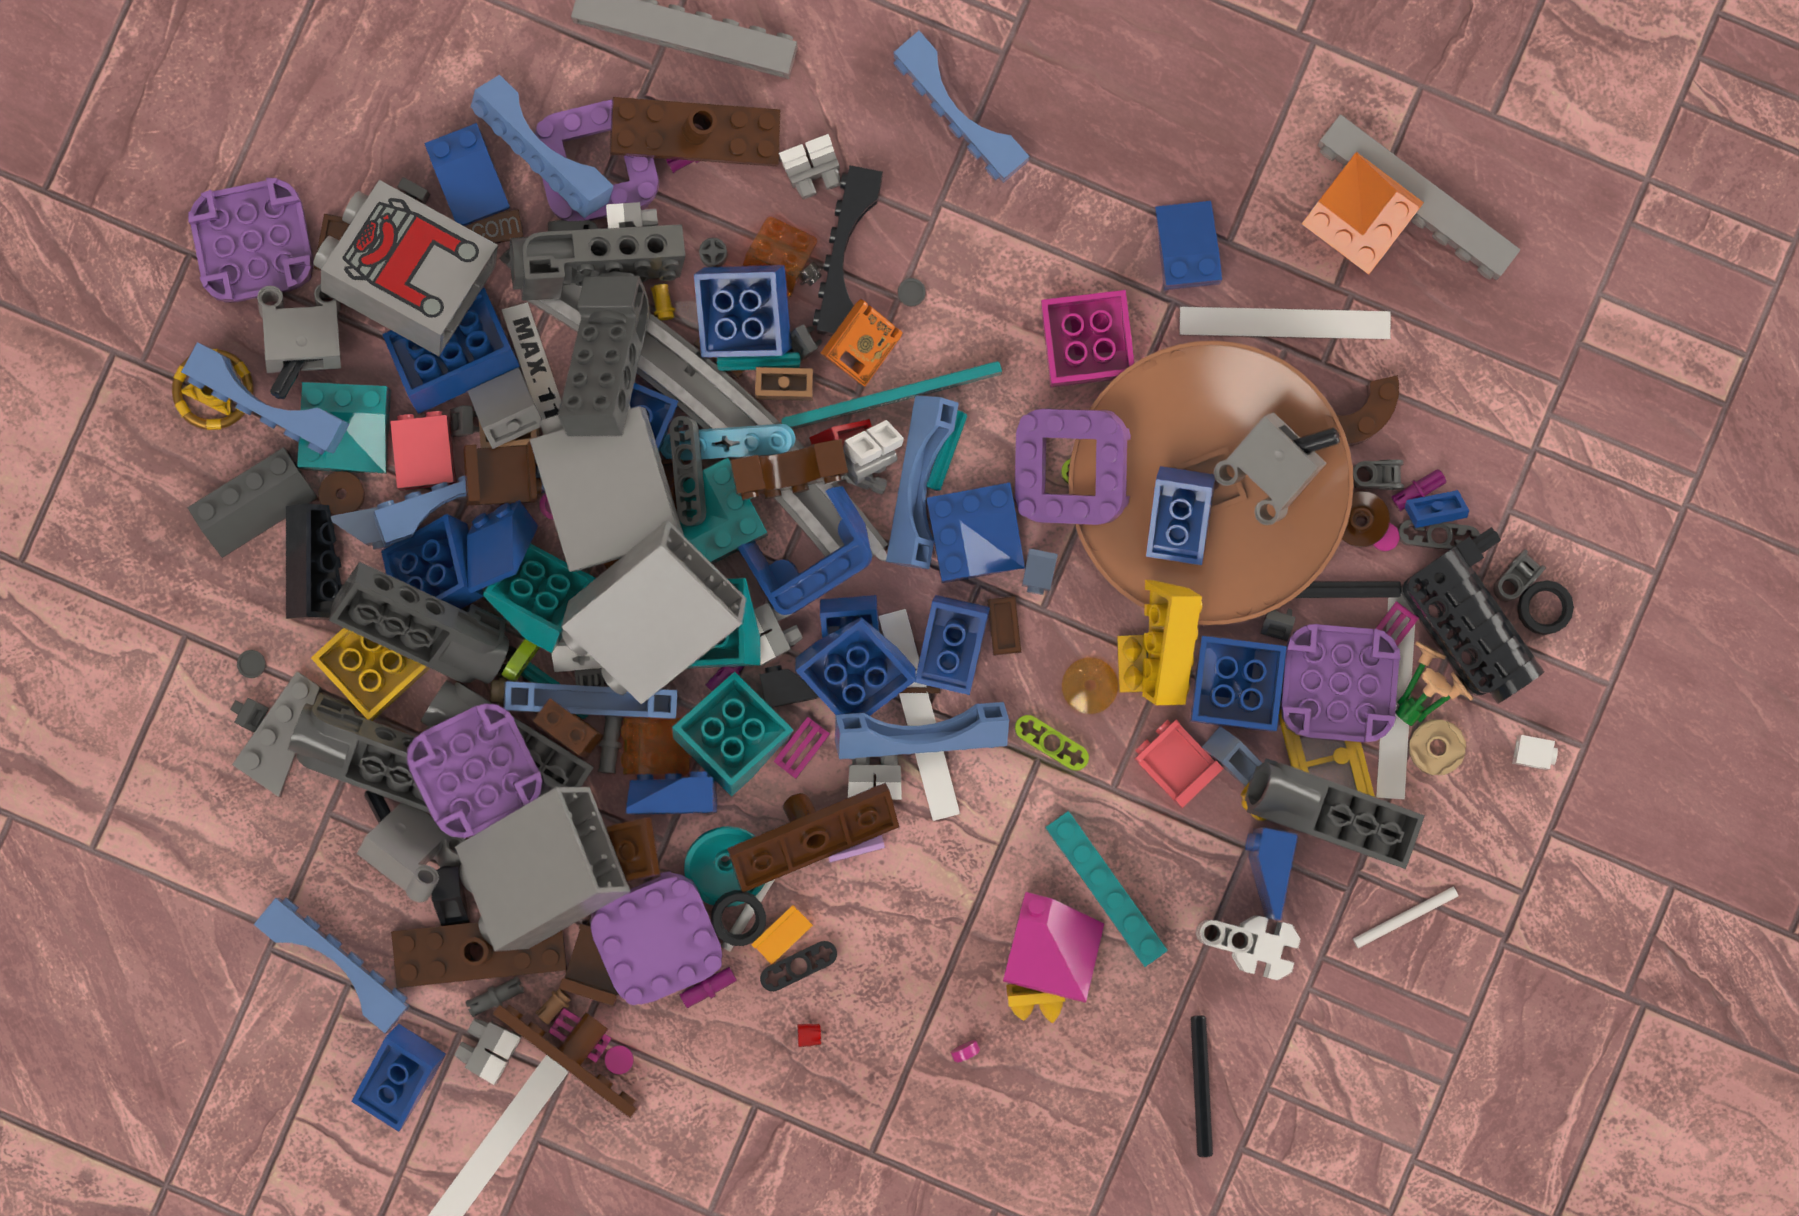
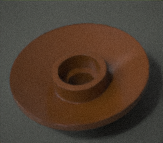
M1353 492L1349 520L1342 540L1355 547H1368L1379 542L1387 533L1390 525V514L1385 502L1370 492ZM1359 517L1367 519V523L1364 526L1356 523Z

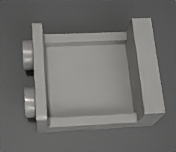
M519 367L468 390L481 427L493 449L541 427L540 421H542V418L534 404Z

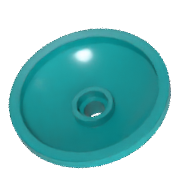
M718 827L705 832L692 843L685 856L684 873L685 877L692 879L697 886L702 901L714 905L716 900L724 893L732 890H741L731 859L726 862L720 859L723 856L730 857L727 848L756 837L754 834L738 827ZM765 884L748 890L747 892L756 896ZM734 902L727 907L737 906L744 902Z

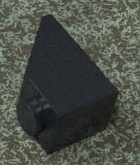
M781 665L765 668V673L760 674L764 699L771 708L820 698L801 677L789 669L782 670Z
M451 866L438 868L436 871L438 872L439 880L431 896L441 926L469 923L464 885L459 876V868Z

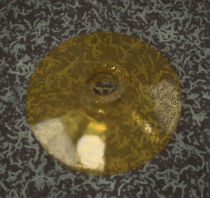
M1097 658L1077 660L1068 667L1062 679V693L1066 702L1073 709L1084 714H1095L1104 711L1113 703L1118 692V680L1114 670L1106 662ZM1088 680H1093L1096 684L1095 689L1092 691L1085 688V683Z

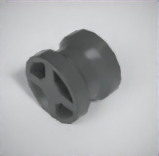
M708 238L700 245L699 255L705 266L721 267L725 264L728 252L723 241L718 238Z

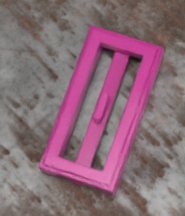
M1396 601L1375 629L1382 630L1398 609L1401 614L1386 632L1391 637L1407 616L1410 621L1394 640L1398 647L1419 618Z
M807 717L773 762L796 779L829 737L830 733ZM810 725L813 729L785 764L782 759ZM816 733L822 734L794 771L790 768Z
M563 1008L549 1030L550 1034L561 1041H564L567 1036L557 1030L559 1026L569 1032L574 1028L564 1022V1018L568 1017L576 1023L581 1019L566 1008ZM606 1034L601 1038L604 1040L601 1045L598 1043L595 1046L597 1052L595 1054L591 1052L588 1056L594 1062L599 1060L612 1039Z

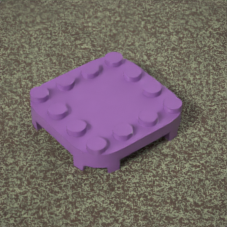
M266 178V181L217 191L208 190L201 193V196L194 202L189 212L188 223L191 224L201 275L199 278L203 287L215 299L223 302H240L257 298L258 292L265 286H275L283 293L297 289L310 281L313 271V254L303 204L299 194L288 183L277 178Z
M1319 624L1306 625L1294 631L1287 642L1282 683L1281 715L1286 728L1296 735L1306 738L1353 742L1377 741L1386 736L1394 726L1396 719L1399 660L1401 659L1400 648L1397 647L1394 639L1386 634L1385 631L1378 629Z
M485 703L474 706L421 732L412 740L407 748L406 760L409 771L434 822L441 831L449 836L459 838L474 836L534 801L540 795L542 785L540 771H538L514 718L507 710L498 705Z
M671 871L660 873L661 877L630 889L629 893L593 912L591 915L590 926L592 936L614 988L620 997L625 999L630 1005L650 1003L699 983L713 975L721 967L722 950L720 941L697 886L692 879H688L681 874L671 873Z

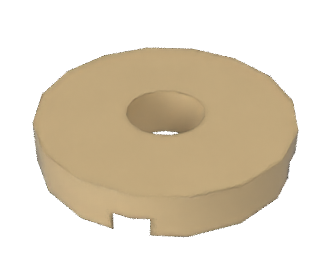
M1439 719L1429 720L1420 724L1412 733L1409 741V754L1414 765L1422 772L1430 775H1445L1454 771L1464 759L1466 741L1461 730L1453 723ZM1435 739L1441 740L1445 745V751L1440 756H1436L1430 751V744Z

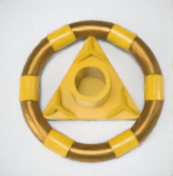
M213 349L230 359L232 366L242 379L243 385L253 394L252 376L245 363L228 351ZM186 358L179 365L172 382L173 402L181 417L191 425L205 430H221L239 421L246 413L237 408L232 412L230 398H228L227 402H224L211 395L213 389L204 385L203 389L189 384L182 389L183 382L187 376L181 372L188 360ZM182 393L227 416L222 419H203L192 413L183 399Z

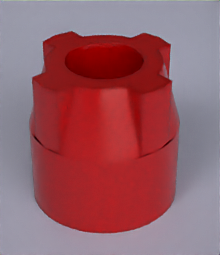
M797 1024L798 1047L821 1045L820 1024Z

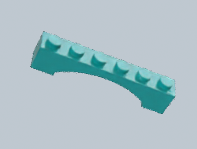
M1067 811L1047 825L1045 829L1101 905L1142 966H1148L1166 953L1168 950L1071 813Z

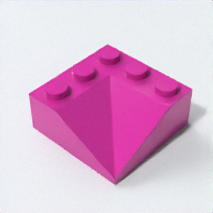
M1126 290L1041 300L1040 307L1050 388L1111 381L1135 363Z

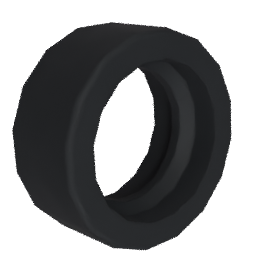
M1546 580L1536 582L1526 588L1519 597L1517 609L1519 619L1527 629L1536 634L1547 635L1556 633L1567 626L1572 619L1574 605L1572 596L1564 586L1558 582ZM1538 592H1552L1561 601V615L1552 624L1538 623L1530 614V600Z
M732 890L724 893L716 900L711 910V922L716 934L723 942L732 946H745L753 943L762 935L766 926V913L761 902L753 894L747 891L742 893L741 890ZM744 902L753 908L755 923L748 932L733 934L724 928L722 914L731 903Z

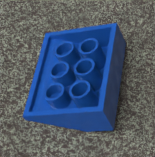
M485 288L481 289L440 356L392 330L382 334L406 393L418 414L466 393L468 390L511 370L520 368L517 357Z
M1268 828L1253 829V833L1247 834L1245 850L1249 851L1248 858L1265 918L1281 920L1297 834Z

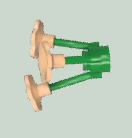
M1416 641L1415 645L1422 651L1418 661L1420 664L1403 696L1397 701L1400 706L1395 711L1397 716L1410 726H1413L1416 721L1422 722L1428 714L1452 698L1453 700L1460 694L1467 697L1470 701L1473 700L1472 695L1454 671L1451 673L1454 682L1452 687L1446 682V678L1441 673L1435 672L1431 668H1427L1422 674L1425 666H1429L1432 658L1445 660L1446 655L1419 641ZM1421 676L1427 683L1423 689L1424 693L1418 699L1413 696L1408 699ZM1435 693L1443 696L1423 710L1425 706L1422 703L1428 697H1432Z

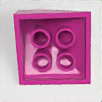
M1025 892L1003 982L1086 1003L1104 923L1054 899Z

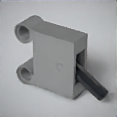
M321 284L316 287L314 292L315 307L284 308L282 292L275 286H265L258 292V309L260 316L263 318L267 373L280 372L270 389V393L277 399L286 398L300 371L341 368L337 319L341 302L336 299L330 302L322 301L324 298L332 297L321 292ZM270 301L276 302V304L271 306L266 305L265 303Z
M1273 412L1264 416L1233 453L1215 466L1214 477L1221 485L1228 486L1241 481L1247 474L1269 496V498L1260 501L1256 505L1254 512L1256 519L1263 525L1274 524L1286 516L1290 504L1327 464L1315 451L1337 445L1340 442L1339 432H1337L1336 428H1330L1300 438ZM1227 465L1233 467L1235 471L1234 478L1228 475ZM1268 504L1275 508L1276 513L1274 517L1269 515L1267 511Z
M368 790L365 791L364 796L379 824L365 836L357 854L405 890L411 900L415 902L427 901L439 880V875L433 867L426 864L436 856L440 867L451 866L459 868L461 861L455 846L466 839L449 836L440 830L433 818L425 811L404 803H400L391 812L382 795Z

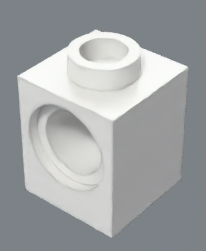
M1518 735L1512 764L1544 770L1550 769L1551 764L1555 765L1557 760L1558 748H1554L1555 741Z

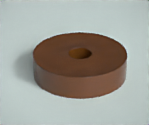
M337 471L324 478L320 484L318 496L321 505H329L332 515H339L358 511L363 505L365 490L363 484L356 476L349 472ZM340 489L346 490L347 494L344 499H338L337 492Z

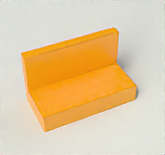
M792 905L751 945L772 965L813 925Z

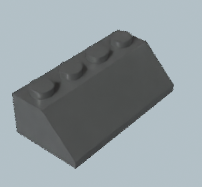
M283 447L187 508L203 534L223 558L286 519V506L310 504L318 499L300 468L297 467V463L290 452Z

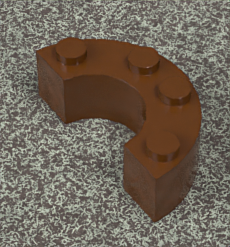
M1398 375L1370 381L1366 385L1367 397L1363 407L1350 415H1337L1349 447L1367 441L1387 424L1395 411L1399 398Z
M841 439L813 444L803 449L769 456L754 455L730 460L736 493L738 496H741L742 500L754 499L761 494L765 495V499L782 496L781 491L792 489L793 494L809 490L808 485L823 481L825 484L837 483L842 481V475L848 473Z

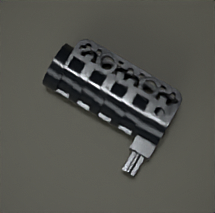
M1490 527L1473 540L1468 537L1408 578L1402 584L1401 594L1441 653L1446 655V660L1467 690L1476 696L1490 693L1497 704L1537 679L1545 671L1471 567L1484 558L1482 553L1501 541L1498 533ZM1419 584L1421 586V589L1418 592H1415L1413 590V587ZM1428 595L1430 599L1422 603L1420 600ZM1430 605H1433L1437 608V618H1434L1430 615ZM1445 620L1447 623L1442 624L1441 628H1439L1437 624ZM1451 630L1454 635L1451 636V639H1448L1446 634ZM1460 641L1463 646L1454 650L1453 647L1458 645ZM1463 651L1470 655L1471 662L1469 665L1465 664L1461 659ZM1478 667L1479 670L1474 671L1472 675L1469 670ZM1481 677H1484L1486 679V682L1483 683V686L1479 685Z

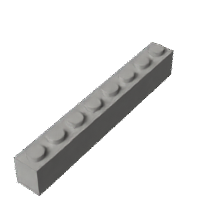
M576 0L571 15L573 23L786 79L790 77L798 48L797 41H793V37L788 34L777 33L776 36L766 33L765 29L758 26H750L749 29L740 27L737 21L724 18L722 22L713 20L710 14L699 11L695 15L686 13L683 7L669 4L668 8L658 5L656 0Z
M1341 114L1317 146L1321 148L1320 153L1330 161L1336 159L1344 165L1342 169L1353 155L1358 152L1423 201V205L1411 219V222L1421 229L1426 227L1433 232L1432 237L1444 246L1449 244L1456 250L1455 255L1464 262L1468 263L1471 261L1478 266L1477 271L1485 278L1497 280L1521 250Z

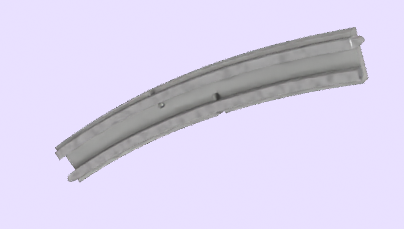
M575 283L563 285L560 299L527 300V302L578 333L581 315L577 306L582 286H578ZM649 313L636 372L639 377L662 395L677 400V407L693 418L703 429L781 424L724 371H719L715 363L709 358L701 357L698 349ZM726 436L725 439L719 441L718 443L722 445H727L729 449V447L733 444L740 442L729 441ZM795 438L794 446L787 452L805 447ZM823 481L808 485V491L793 494L792 489L781 491L782 496L775 497L774 499L800 526L825 557L844 546L838 534V525L842 518L825 492L829 488L839 487L838 483L825 484ZM853 502L866 524L872 558L876 556L879 560L886 561L887 554L884 549L888 544Z

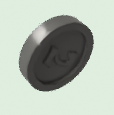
M908 278L901 282L898 287V298L904 305L914 307L923 302L926 290L920 280Z
M247 650L239 656L237 668L244 677L257 678L264 672L266 661L260 652Z

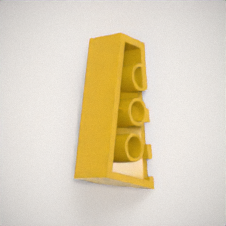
M1145 580V590H1150L1149 604H1144V616H1149V632L1144 633V644L1148 652V658L1143 659L1142 696L1155 705H1186L1187 694L1190 691V672L1194 664V646L1198 637L1199 614L1202 611V596L1187 587Z

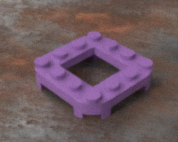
M612 99L551 114L537 124L535 135L551 150L567 158L564 148L565 141L611 130ZM624 156L630 181L613 185L609 203L607 204L640 202L641 210H644L654 200L659 189V178L654 158ZM543 179L549 206L560 220L593 221L607 217L606 205H604L586 218H583L569 206L568 202L558 192L553 191Z
M1047 408L1034 410L1022 416L1016 431L1015 499L1019 513L1032 521L1041 523L1099 525L1112 522L1118 518L1125 507L1128 506L1130 496H1126L1127 440L1131 439L1129 428H1126L1124 422L1114 412L1109 410ZM1046 438L1096 439L1095 495L1045 493Z

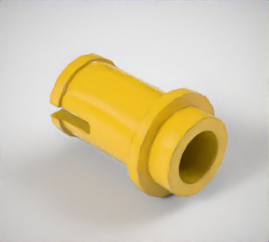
M659 284L651 287L650 290L652 291L656 309L654 316H657L660 321L673 319L676 308L672 307L668 284Z

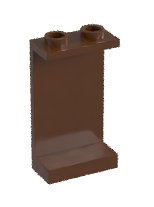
M551 698L533 720V722L576 754L587 759L603 738V734L576 714H571Z

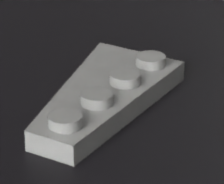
M296 672L232 765L280 797L296 754L288 751L295 726L306 703L314 705L321 687L301 673Z

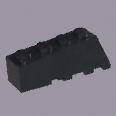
M298 504L286 506V619L329 620L333 600L344 585L341 584L338 569L342 567L340 556L337 557L333 544L336 542L329 505Z

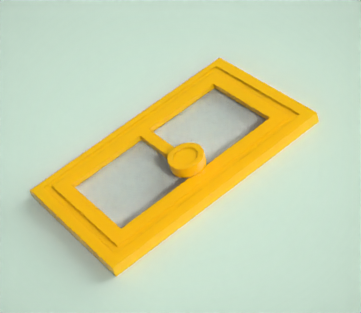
M1279 710L1278 717L1291 767L1375 797L1361 742L1306 738L1296 735L1286 728L1281 710Z

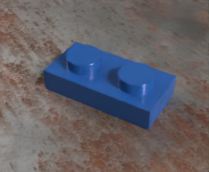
M1459 490L1406 500L1405 510L1415 528L1464 519L1468 517L1469 509Z

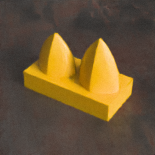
M1144 635L1117 636L1119 693L1142 692L1143 659L1147 658Z
M1014 984L1006 985L1008 1006L1011 1007L1014 1014L1021 1020L1025 1021L1030 1016L1035 1004H1039L1042 1014L1051 1023H1054L1061 1013L1065 997Z

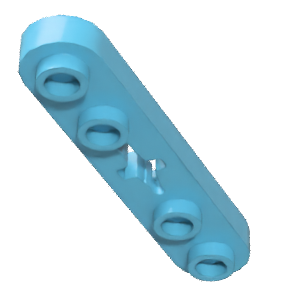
M785 424L700 429L701 459L782 454L794 446L795 434ZM670 433L666 435L661 447V453L666 459H672ZM726 436L729 441L740 442L733 444L729 449L725 444L715 445V442L722 441ZM685 440V442H682V441L679 442L680 445H681V444H689V445H691V441ZM686 449L681 453L680 459L684 461L692 460L693 454L689 449Z

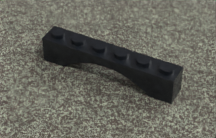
M850 165L848 173L843 172L840 189H845L843 200H837L834 216L839 217L838 226L832 227L829 243L834 244L832 255L826 254L824 271H828L827 281H821L818 298L823 299L821 310L815 309L813 325L817 326V334L833 336L854 307L844 282V255L849 238L856 225L869 210L878 204L883 179L882 171Z

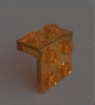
M767 217L746 253L743 266L785 265L787 296L791 297L796 288L800 273L817 244V238L774 217Z
M624 718V724L621 728L623 738V754L621 756L623 775L687 774L689 772V754L673 739L672 727L682 718Z

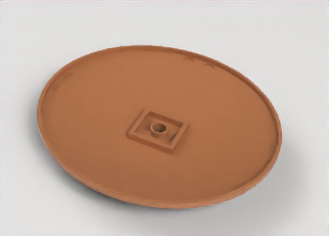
M1196 341L1179 344L1146 356L1125 369L1110 382L1089 410H1109L1114 412L1124 422L1126 428L1130 430L1131 439L1127 440L1126 496H1130L1128 506L1112 522L1099 525L1075 524L1079 538L1096 568L1111 585L1135 604L1143 608L1144 604H1149L1150 590H1145V580H1154L1187 587L1201 595L1202 611L1199 614L1198 624L1220 625L1242 622L1269 613L1294 599L1322 573L1332 559L1342 540L1352 506L1354 485L1350 449L1339 419L1327 399L1307 377L1286 361L1263 350L1234 342ZM1273 412L1300 438L1330 428H1336L1337 432H1339L1340 442L1337 445L1315 451L1327 464L1290 504L1288 512L1282 520L1271 525H1263L1258 522L1254 513L1255 507L1260 501L1269 498V496L1246 474L1245 478L1228 486L1219 483L1218 488L1214 490L1202 565L1146 557L1155 482L1160 466L1214 474L1215 466L1233 453L1264 416ZM1076 439L1070 460L1069 495H1095L1096 439ZM1227 465L1228 475L1234 478L1235 471L1233 467ZM1268 504L1267 511L1269 515L1274 517L1276 513L1275 508Z

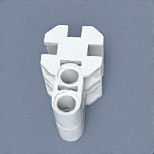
M1256 915L1241 922L1239 927L1215 920H1204L1196 928V936L1201 943L1231 951L1232 958L1239 970L1254 974L1257 961L1266 962L1263 977L1279 980L1290 974L1293 969L1294 962L1280 959L1284 945L1298 949L1300 937L1293 925L1277 922L1274 935L1265 932L1269 918ZM1208 925H1214L1217 930L1216 937L1211 941H1208L1204 936V930ZM1240 932L1244 936V944L1239 948H1235L1232 944V937L1235 933Z

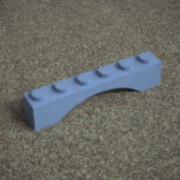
M920 31L916 32L894 51L895 61L893 64L902 75L907 73L914 80L911 83L914 89L921 96L925 94L932 101L930 106L939 117L944 115L949 120L950 124L948 127L957 138L963 136L969 143L967 146L969 152L976 159L981 157L987 164L985 169L994 180L999 178L1003 183L1006 182L1029 162L1030 156L1011 135L996 133L981 127L967 118L956 107L941 81L937 50Z
M498 75L475 89L471 103L474 113L482 118L496 135L506 141L512 150L520 155L530 165L531 169L549 184L553 191L558 192L568 202L573 210L577 211L583 218H586L609 203L613 185L595 167L567 159L540 141L523 117L519 104V93L502 76Z
M198 342L181 371L189 376L187 382L200 389H203L204 385L213 389L211 395L224 402H227L228 398L237 402L235 408L248 415H251L252 412L261 415L259 421L272 428H275L276 425L285 428L284 435L299 442L300 438L310 442L308 448L321 455L325 451L332 454L335 453L350 425L320 408L284 410L266 405L242 384L229 358Z
M915 395L886 562L904 567L930 569L934 539L930 532L926 515L927 482L938 452L946 439L954 431L958 402L942 397Z
M535 466L536 477H541L538 466ZM465 475L458 478V483L448 486L447 482L432 486L431 492L421 494L420 491H416L404 496L405 501L395 504L393 500L377 505L378 510L374 511L373 516L384 547L411 538L418 526L436 509L457 498L466 497ZM541 479L542 493H545L544 485Z
M504 682L503 708L507 711L540 712L551 698L571 714L676 719L677 690L660 689L643 704H640L629 692L620 695L610 687Z
M1004 702L975 704L967 711L951 719L921 726L888 724L874 719L865 713L836 715L835 745L839 759L1007 746L1009 718Z
M287 897L284 900L275 898L253 925L275 943H293L307 946L333 960L346 973L354 985L361 1003L363 1016L381 1031L388 1033L410 1007L405 1002L408 997L397 988L391 990L383 983L386 979L375 970L371 972L366 970L362 966L364 961L351 951L347 954L340 948L342 943L329 933L325 936L319 931L320 924L308 915L305 918L296 912L299 907Z

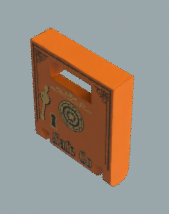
M860 299L820 353L854 381L865 387L903 333L878 311L868 305L867 302ZM845 351L859 361H856L852 368L840 360Z

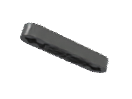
M678 416L670 424L677 514L681 523L688 526H698L706 518L699 429L697 422L693 418ZM683 423L684 425H689V430L685 431V435L684 433H679V428L683 427ZM685 440H687V441H691V445H689V444H681V445H680L679 442H680V441L685 442ZM686 449H689L693 454V459L688 465H684L680 459L681 453ZM689 477L693 478L696 484L695 489L691 493L685 492L683 488L684 481ZM685 497H686V498H695V497H696V501H692V500H691V502L685 501ZM691 507L697 510V515H694L693 518L687 517V512L691 511Z

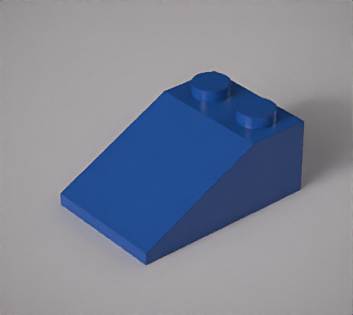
M477 123L424 143L455 222L466 226L510 209L494 163Z
M1211 201L1155 206L1164 290L1220 285L1222 281L1221 263Z
M1159 467L1155 482L1146 557L1202 565L1215 487L1214 474Z
M520 500L510 505L508 503L502 504L494 512L489 514L482 513L472 521L473 525L467 535V577L470 593L517 573L538 528V524Z
M877 595L820 599L822 638L859 618H863L880 633Z
M935 595L930 609L916 673V681L914 683L970 695L990 607Z
M398 1024L384 1038L351 1102L399 1132L434 1078L446 1053Z

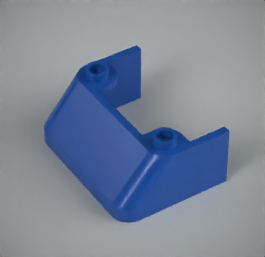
M843 486L829 488L825 492L842 518L838 525V534L844 546L803 572L799 573L796 566L786 559L775 561L769 565L756 542L742 544L737 547L773 608L779 614L790 615L799 611L869 566L872 560V553L866 524Z

